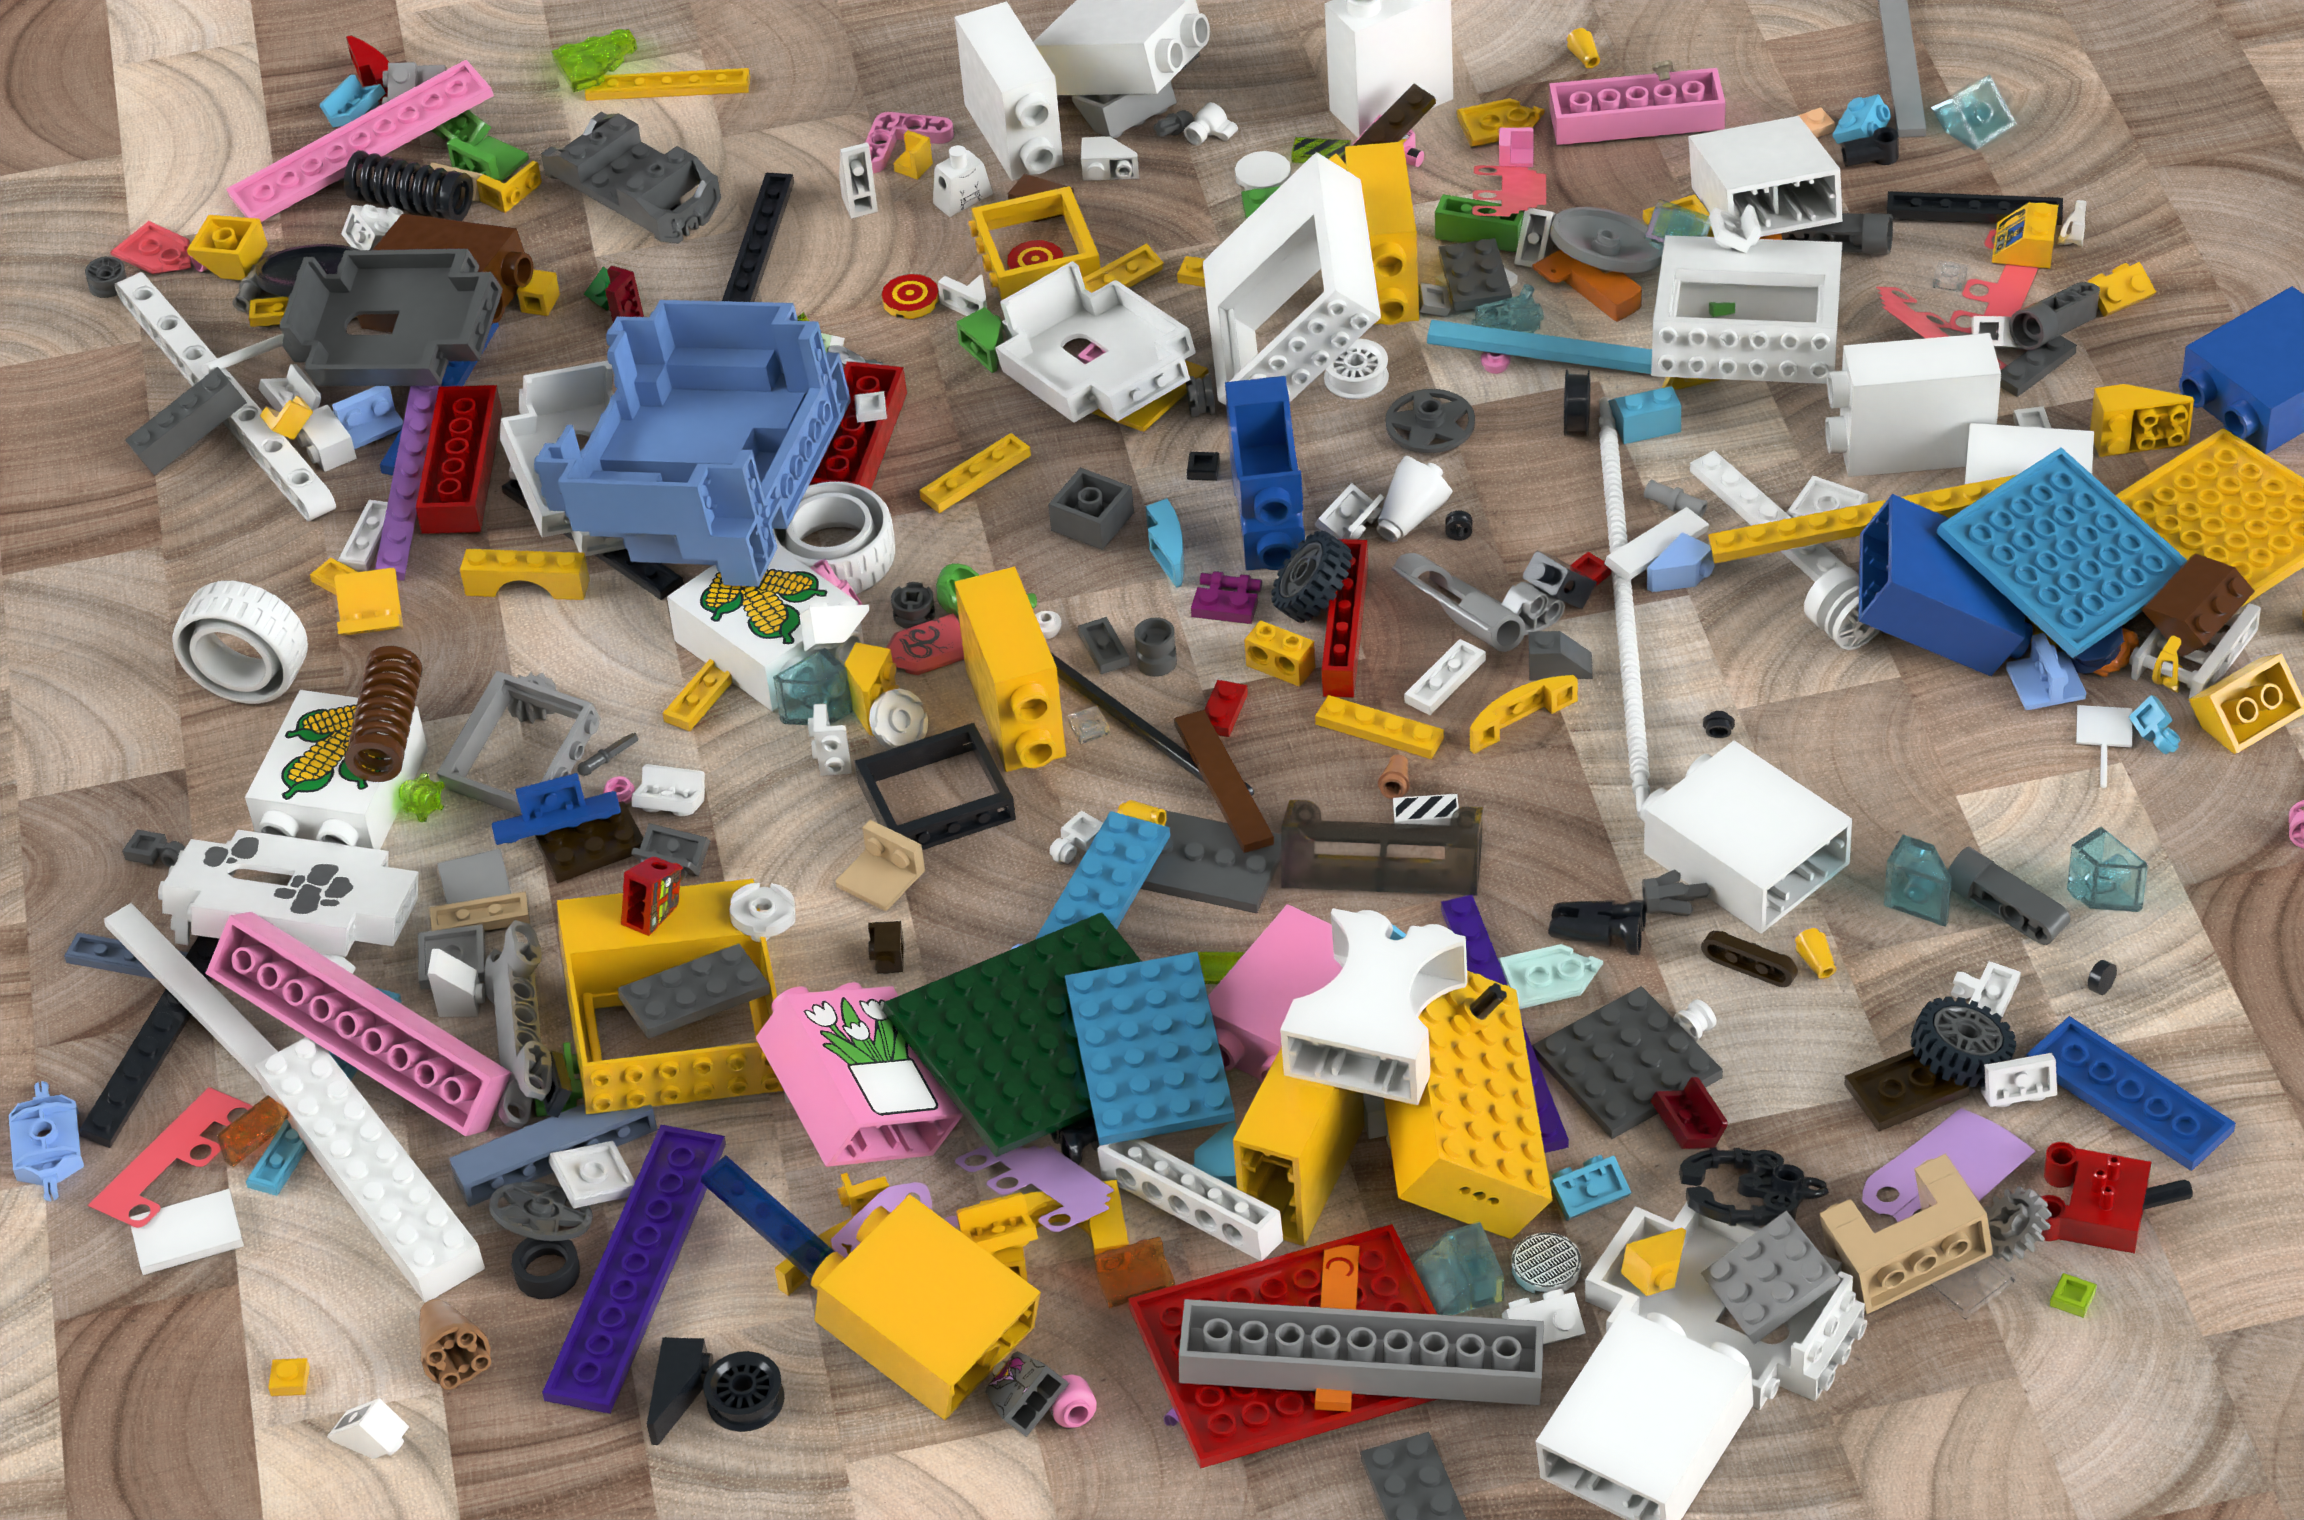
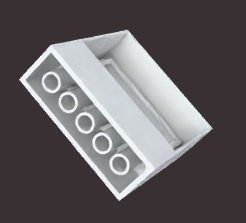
M1317 152L1203 261L1218 401L1225 405V382L1286 376L1289 401L1291 402L1381 318L1361 179ZM1321 269L1324 292L1258 354L1255 330Z
M1665 235L1653 317L1651 376L1827 384L1828 372L1835 371L1842 242L1759 239L1754 246H1750L1747 253H1744L1733 247L1732 249L1723 248L1716 242L1714 237ZM1709 302L1735 303V314L1712 317L1709 314Z

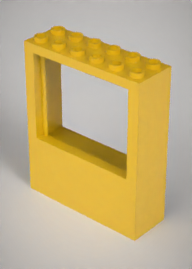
M754 878L680 886L677 907L649 936L621 925L623 893L557 900L560 952L586 1114L637 1109L647 1105L653 1107L784 1091L758 1041L746 1044L602 1060L594 1011L596 1008L624 1005L618 995V988L740 944L770 986V994L749 1001L755 1036H757L773 1014L771 1005L777 997L766 937H760L761 942L752 940L751 936L740 932L732 925L729 913L733 894L741 887L754 883Z

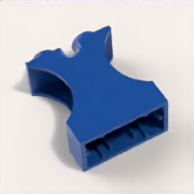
M1286 376L1225 382L1231 474L1234 495L1238 503L1246 571L1283 569L1285 566L1283 562L1286 558L1290 559L1291 557L1290 552L1294 548L1298 549V544L1302 540L1305 541L1302 516L1301 470L1298 469Z

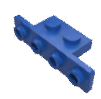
M578 773L515 789L522 815L493 822L491 825L496 844H509L526 837L545 835L553 830L576 827L584 822L606 819L620 813L621 809L615 791L584 799Z

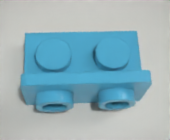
M1598 1155L1585 1161L1583 1168L1572 1171L1571 1167H1568L1552 1175L1553 1180L1550 1182L1551 1193L1555 1194L1567 1221L1626 1198L1632 1193L1614 1155L1603 1159L1602 1155Z

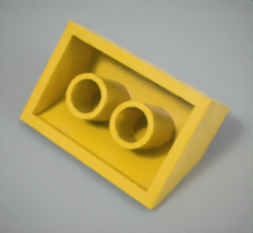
M2282 653L2260 657L2188 699L2201 727L2233 754L2244 750L2304 714V699Z

